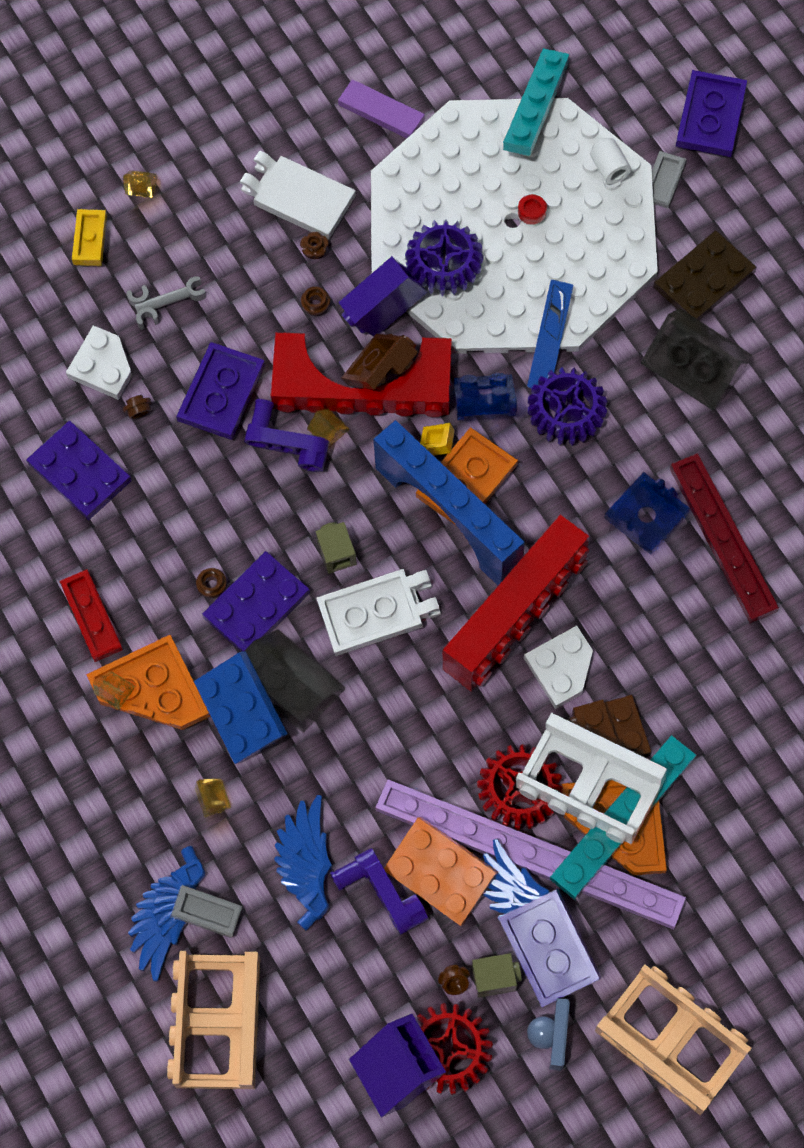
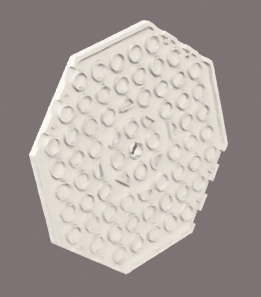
M554 98L531 156L503 150V141L521 99L449 100L371 170L372 273L391 256L406 267L405 252L408 250L407 244L409 240H413L415 231L421 232L423 224L431 228L434 220L438 225H443V222L447 219L451 226L458 221L460 229L468 226L470 234L476 233L478 243L482 245V255H484L481 265L482 270L480 275H476L474 284L467 282L465 291L457 287L455 295L450 290H446L443 297L438 289L430 294L428 286L424 288L428 293L406 311L436 338H452V352L454 354H467V351L508 353V350H525V352H535L551 280L573 284L559 349H566L567 352L579 351L657 277L651 164L569 98ZM602 138L614 139L631 166L630 173L623 180L614 184L606 183L590 156L593 144ZM531 194L542 197L547 205L544 220L534 225L524 223L518 216L519 201L524 196ZM519 219L520 225L510 228L506 226L505 220ZM444 251L442 257L443 265L445 264V258H447L446 251Z

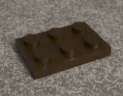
M715 230L654 282L653 288L695 325L756 272L757 267Z

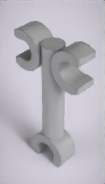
M200 277L190 278L186 283V287L151 299L145 285L141 286L143 295L140 298L133 297L131 290L127 291L128 301L135 307L137 312L136 321L138 327L141 330L145 329L143 320L146 317H151L155 325L159 324L158 314L155 309L187 298H191L194 301L204 300L206 298L204 289L199 291L193 290L201 285Z

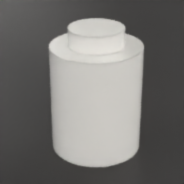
M602 138L593 144L590 156L607 184L617 183L630 173L631 166L614 139Z

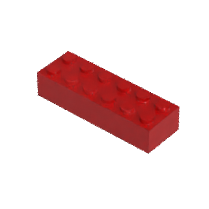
M560 514L442 650L443 670L470 692L477 685L482 687L490 678L492 667L497 662L502 664L511 653L510 646L516 640L520 642L525 638L531 628L528 625L534 618L540 619L550 607L548 602L553 596L559 597L565 591L569 584L567 580L573 573L578 575L584 569L588 562L586 556L590 551L588 548L589 535Z

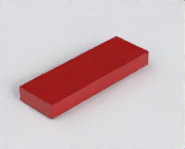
M88 569L59 581L94 662L122 651L121 644Z

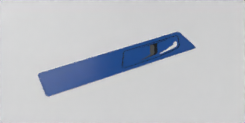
M556 280L550 281L527 384L528 388H532L533 384L538 385L540 376L548 379V372L550 370L555 371L573 284Z

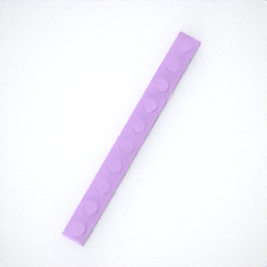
M387 780L375 807L377 812L413 825L418 817H422L460 845L483 854L488 853L495 859L493 840L499 839L505 851L518 868L526 867L528 872L550 880L553 872L571 853L568 850L391 780ZM606 865L601 868L581 892L673 930L686 898Z

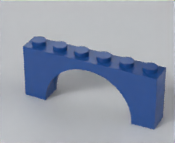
M395 420L373 439L376 470L395 488L405 482L416 487L433 500L463 533L475 552L479 568L494 583L499 585L523 558L525 542Z

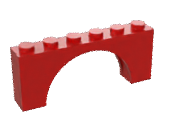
M275 332L271 384L273 409H278L282 412L307 410L311 413L337 411L340 414L366 412L370 415H381L383 413H396L399 416L425 414L428 417L449 415L452 338L422 337L418 356L403 375L375 389H359L337 384L319 372L307 353L305 333Z

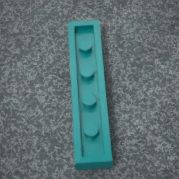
M542 49L503 141V150L531 156L569 64L570 54Z

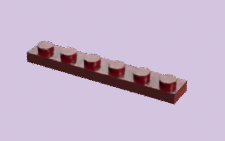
M698 453L672 463L670 471L749 623L778 612L779 607Z

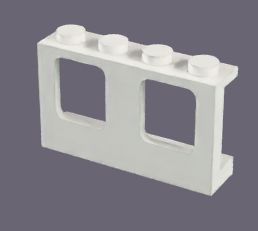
M551 713L546 722V730L522 773L519 772L516 777V786L520 789L519 792L526 798L531 800L539 798L547 802L548 807L562 815L567 812L577 817V821L581 825L590 829L597 827L605 831L606 836L618 843L625 841L632 845L666 779L667 768ZM552 752L575 761L583 767L569 797L535 780L548 755ZM609 780L618 782L638 792L641 796L627 825L593 809L605 783Z

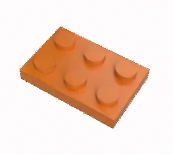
M470 427L452 448L451 453H448L441 463L486 504L516 468L518 460ZM419 489L416 491V498L455 525L433 500Z
M422 817L416 819L384 867L386 873L460 926L465 923L498 874V871Z

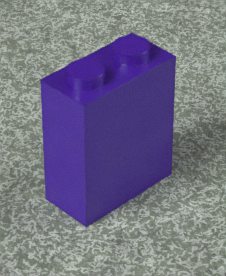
M391 256L338 303L344 309L342 316L350 326H355L362 334L367 332L374 337L375 334H380L428 292L418 283L416 277L414 279L411 277L412 271Z
M413 1014L388 1023L349 1058L381 1118L406 1107L446 1072Z

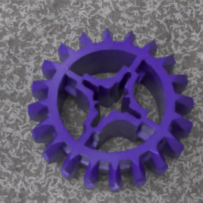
M445 219L443 225H438L434 220L431 228L423 224L421 232L415 231L413 240H409L407 244L408 250L405 252L406 267L412 271L411 277L413 279L416 277L421 286H428L430 294L438 289L442 297L446 290H450L455 295L457 287L465 291L467 282L474 284L476 275L481 273V265L484 260L482 245L478 243L476 233L470 234L468 226L460 229L458 221L451 226L447 219ZM444 251H446L447 258H445V264L443 265L442 257Z
M562 367L558 375L550 370L548 372V379L540 376L538 385L533 384L531 388L532 394L528 396L527 403L529 406L527 407V414L532 416L530 420L531 425L538 426L537 432L539 435L547 432L546 439L548 442L556 437L558 438L559 445L563 444L564 439H569V443L573 445L575 444V438H579L584 443L587 434L594 437L596 428L602 427L604 421L602 418L606 417L607 409L605 408L607 398L602 396L604 393L603 387H596V378L587 380L588 374L586 371L581 375H577L575 367L571 370V373H566ZM579 394L586 398L591 410L586 408L585 404L579 400ZM543 403L549 405V409L556 413L554 419L546 412Z

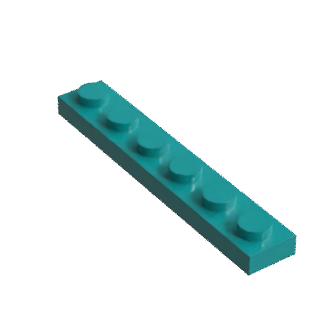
M672 735L650 759V761L667 768L666 779L649 812L696 757L695 753ZM626 787L604 814L627 825L641 798L640 794ZM597 827L590 829L553 872L550 880L575 900L623 843L611 840L606 836L605 831Z

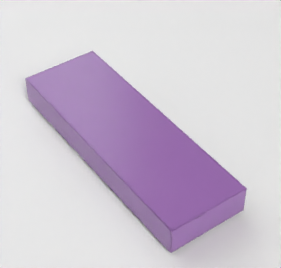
M353 79L338 99L339 106L405 138L414 133L425 120V114Z

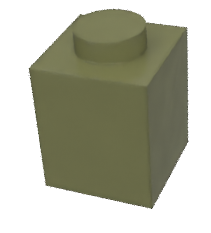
M335 522L323 525L320 530L315 531L317 544L328 574L357 565L356 554L344 522L339 524Z
M511 953L472 960V970L478 998L515 992L517 988L516 982L522 981L519 962H512Z

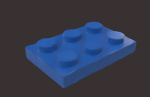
M246 651L237 653L194 681L234 764L242 763L287 735Z

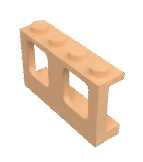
M180 951L179 960H174L173 980H178L177 993H172L171 1012L176 1013V1026H170L169 1044L174 1046V1059L168 1060V1079H173L172 1084L176 1088L255 1089L260 956L258 952H245V955H188L186 951ZM193 970L231 971L233 973L231 1006L229 1008L189 1007L187 999L190 972ZM190 1035L229 1037L230 1058L228 1072L223 1075L185 1073L186 1038Z
M644 965L612 1009L599 1022L595 1032L696 1113L701 1115L751 1050V1047L746 1044L748 1039L736 1029L732 1028L729 1031L720 1024L721 1018L711 1009L705 1008L703 1010L693 1002L695 998L682 987L676 989L667 982V975L655 966H652L650 969ZM648 986L654 987L677 1006L676 1014L655 1040L647 1039L624 1019L625 1013ZM699 1028H706L730 1048L729 1056L710 1081L706 1083L701 1082L677 1062L678 1054Z

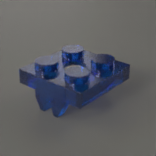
M493 373L490 376L476 377L475 375H464L461 378H453L457 420H464V416L508 413V416H516L517 399L512 374ZM491 389L492 393L480 394L479 390Z
M643 472L605 513L604 518L651 555L689 514L690 508L678 499L675 488L671 487L668 489L663 479L655 481ZM649 507L654 510L656 517L652 522L645 523L638 517L639 510Z

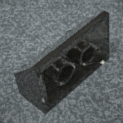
M679 308L667 315L641 364L714 411L738 381L753 355Z
M278 629L254 640L245 650L274 708L303 733L346 689Z

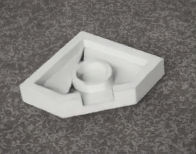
M94 325L66 371L67 378L117 400L120 399L132 378L119 336Z
M575 626L524 654V660L555 709L582 695L593 650L578 626Z

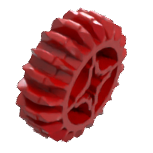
M523 744L520 745L519 752H514V748L510 745L507 747L506 756L502 751L498 750L495 754L497 761L488 758L486 760L488 768H481L480 775L484 779L478 780L477 787L483 791L478 794L479 800L487 801L483 805L485 812L495 809L491 816L493 821L503 816L502 825L508 826L510 820L515 821V829L519 830L522 821H526V826L528 829L533 828L534 818L538 823L543 824L545 822L543 813L553 816L554 811L548 807L547 802L539 798L531 800L518 791L514 792L516 777L519 772H515L509 767L516 765L526 766L536 747H533L529 754L525 753L526 747ZM547 757L539 774L546 786L562 793L563 786L556 784L562 780V775L553 773L557 769L555 762L546 765ZM497 776L503 779V784L508 788L502 801L494 790V782ZM518 802H525L530 806L534 804V806L526 809L512 808Z
M444 1003L440 1006L441 1014L436 1015L435 1009L429 1007L428 1014L430 1019L427 1020L424 1015L419 1014L417 1015V1020L422 1025L420 1028L424 1035L435 1026L448 1023L446 1032L442 1037L427 1040L446 1071L435 1081L438 1083L437 1094H442L444 1085H449L450 1094L455 1095V1084L460 1083L462 1090L466 1092L469 1090L466 1079L469 1078L474 1084H478L480 1079L475 1071L477 1070L482 1074L487 1073L488 1068L480 1062L492 1060V1055L483 1052V1050L492 1048L493 1043L490 1040H481L489 1034V1029H476L482 1023V1019L477 1017L470 1022L471 1009L468 1008L463 1016L458 1015V1004H454L453 1013H447V1006ZM458 1026L469 1032L474 1040L476 1049L468 1048V1045L458 1041L456 1037ZM450 1034H452L453 1049L457 1050V1052L454 1054L451 1051V1056H448L447 1063L444 1065V1052L439 1047L441 1044L445 1046V1042L449 1041ZM467 1058L473 1059L472 1063L464 1071L448 1075L450 1066L454 1061L466 1060Z

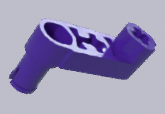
M256 399L252 422L248 424L244 442L257 448L300 455L298 467L311 472L323 471L329 441L318 436L269 428L274 403L265 399Z
M372 848L355 856V860L334 872H330L339 891L363 877L369 879L400 935L429 920L416 894L401 901Z

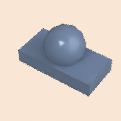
M557 998L554 1020L546 1016L537 1017L530 1022L527 1028V1037L533 1046L539 1049H549L551 1047L550 1070L561 1071L564 1066L570 1006L568 999Z

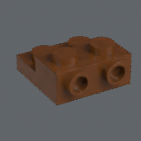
M375 334L341 379L348 386L367 389L378 388L387 379V373L401 374L411 367L412 359L418 352L415 349L416 344L405 335Z
M632 695L604 702L602 699L573 708L572 717L568 718L570 722L642 757L651 756V749Z

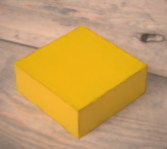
M451 423L423 427L420 443L433 456L451 453L455 430Z

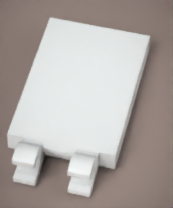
M259 151L254 158V162L257 163L255 169L264 173V176L259 182L253 175L245 173L240 181L243 185L241 191L255 197V206L310 232H319L321 236H325L329 240L354 200L356 190L283 156H280L276 162L265 152Z
M404 569L317 597L335 656L422 628V618H433L441 615L436 597L419 602L416 591H423L432 587L427 570L406 577Z

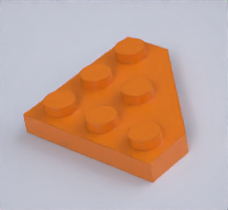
M171 635L86 674L100 705L180 730H184L211 717Z
M613 780L607 781L593 809L604 814L626 789V786ZM575 783L561 784L563 786L562 794L569 797ZM659 801L647 814L632 845L624 841L612 855V858L632 875L662 874L667 871ZM567 812L564 814V818L584 835L589 832L590 828L581 825L577 821V817Z

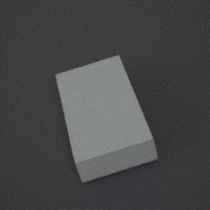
M659 151L652 169L653 203L655 205L669 209L686 164L685 158Z
M181 885L170 917L231 938L242 906Z

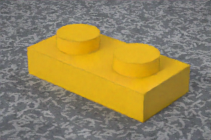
M77 209L72 252L73 265L102 266L107 222L106 210Z

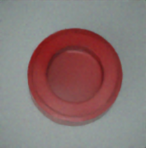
M531 194L524 196L519 201L518 216L521 221L534 225L544 220L547 205L542 197Z

